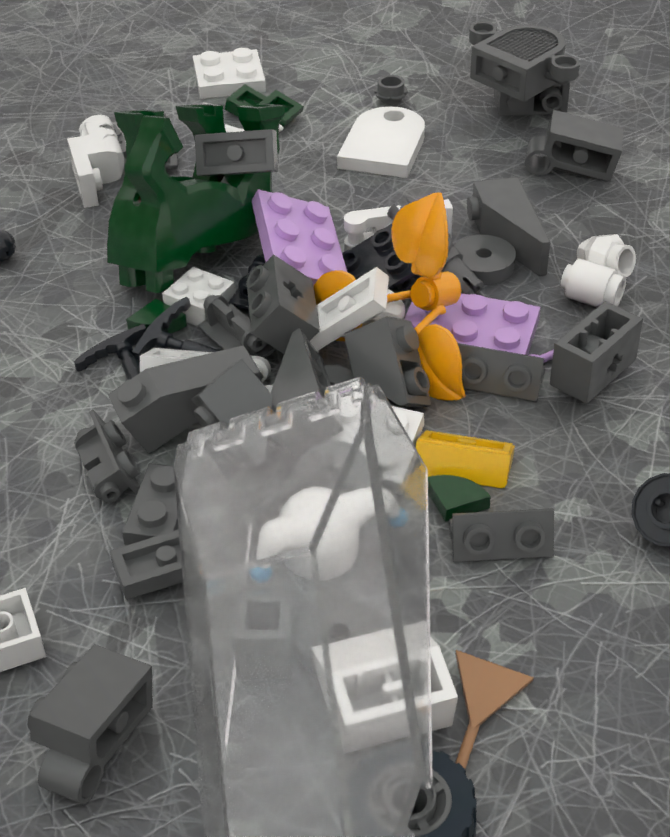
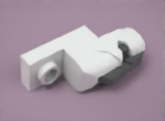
M104 115L90 116L85 119L79 127L80 136L67 138L72 169L84 208L99 205L97 191L103 190L102 184L112 183L121 178L124 158L127 156L124 137L117 126L112 124L109 117Z

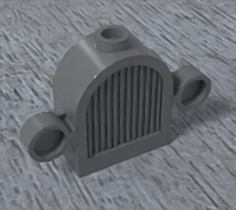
M480 21L470 25L469 42L474 45L471 50L470 79L525 102L556 83L567 85L579 76L580 60L571 55H564L565 38L554 29L540 25H516L497 32V26L491 22Z

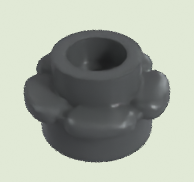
M385 75L378 79V86L375 87L374 92L382 103L394 105L398 104L405 97L408 89L405 87V81L402 77Z

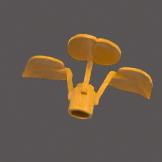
M437 192L405 205L394 217L391 238L395 253L401 261L412 263L411 271L413 274L423 277L416 280L411 290L387 294V302L411 298L415 306L425 311L432 310L414 328L419 337L418 352L422 368L429 379V396L439 400L452 401L466 397L462 383L461 353L456 339L447 328L437 324H430L439 315L446 313L445 306L453 305L459 300L461 285L456 275L452 272H441L448 257V224L442 193ZM334 270L323 274L314 284L316 305L355 281V277L342 270ZM362 324L354 328L353 330L362 327ZM340 337L336 341H345V338Z

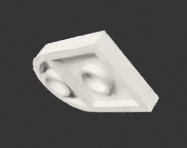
M379 107L362 113L356 119L337 155V169L408 178L424 141L425 122L423 118L416 112L401 107Z

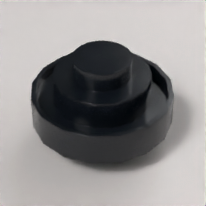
M662 473L650 477L638 488L632 500L631 515L636 529L646 540L661 547H670V473Z

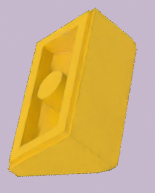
M426 430L416 441L413 472L416 475L428 477L435 475L459 476L469 479L478 485L505 488L509 478L515 445L513 443Z

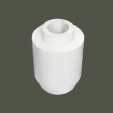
M580 258L573 265L568 264L561 278V288H565L566 298L594 307H599L605 301L618 306L626 286V277L619 275L617 269Z

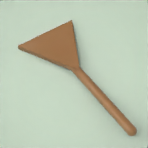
M456 650L455 655L469 724L455 763L459 762L466 769L480 725L534 680V677Z

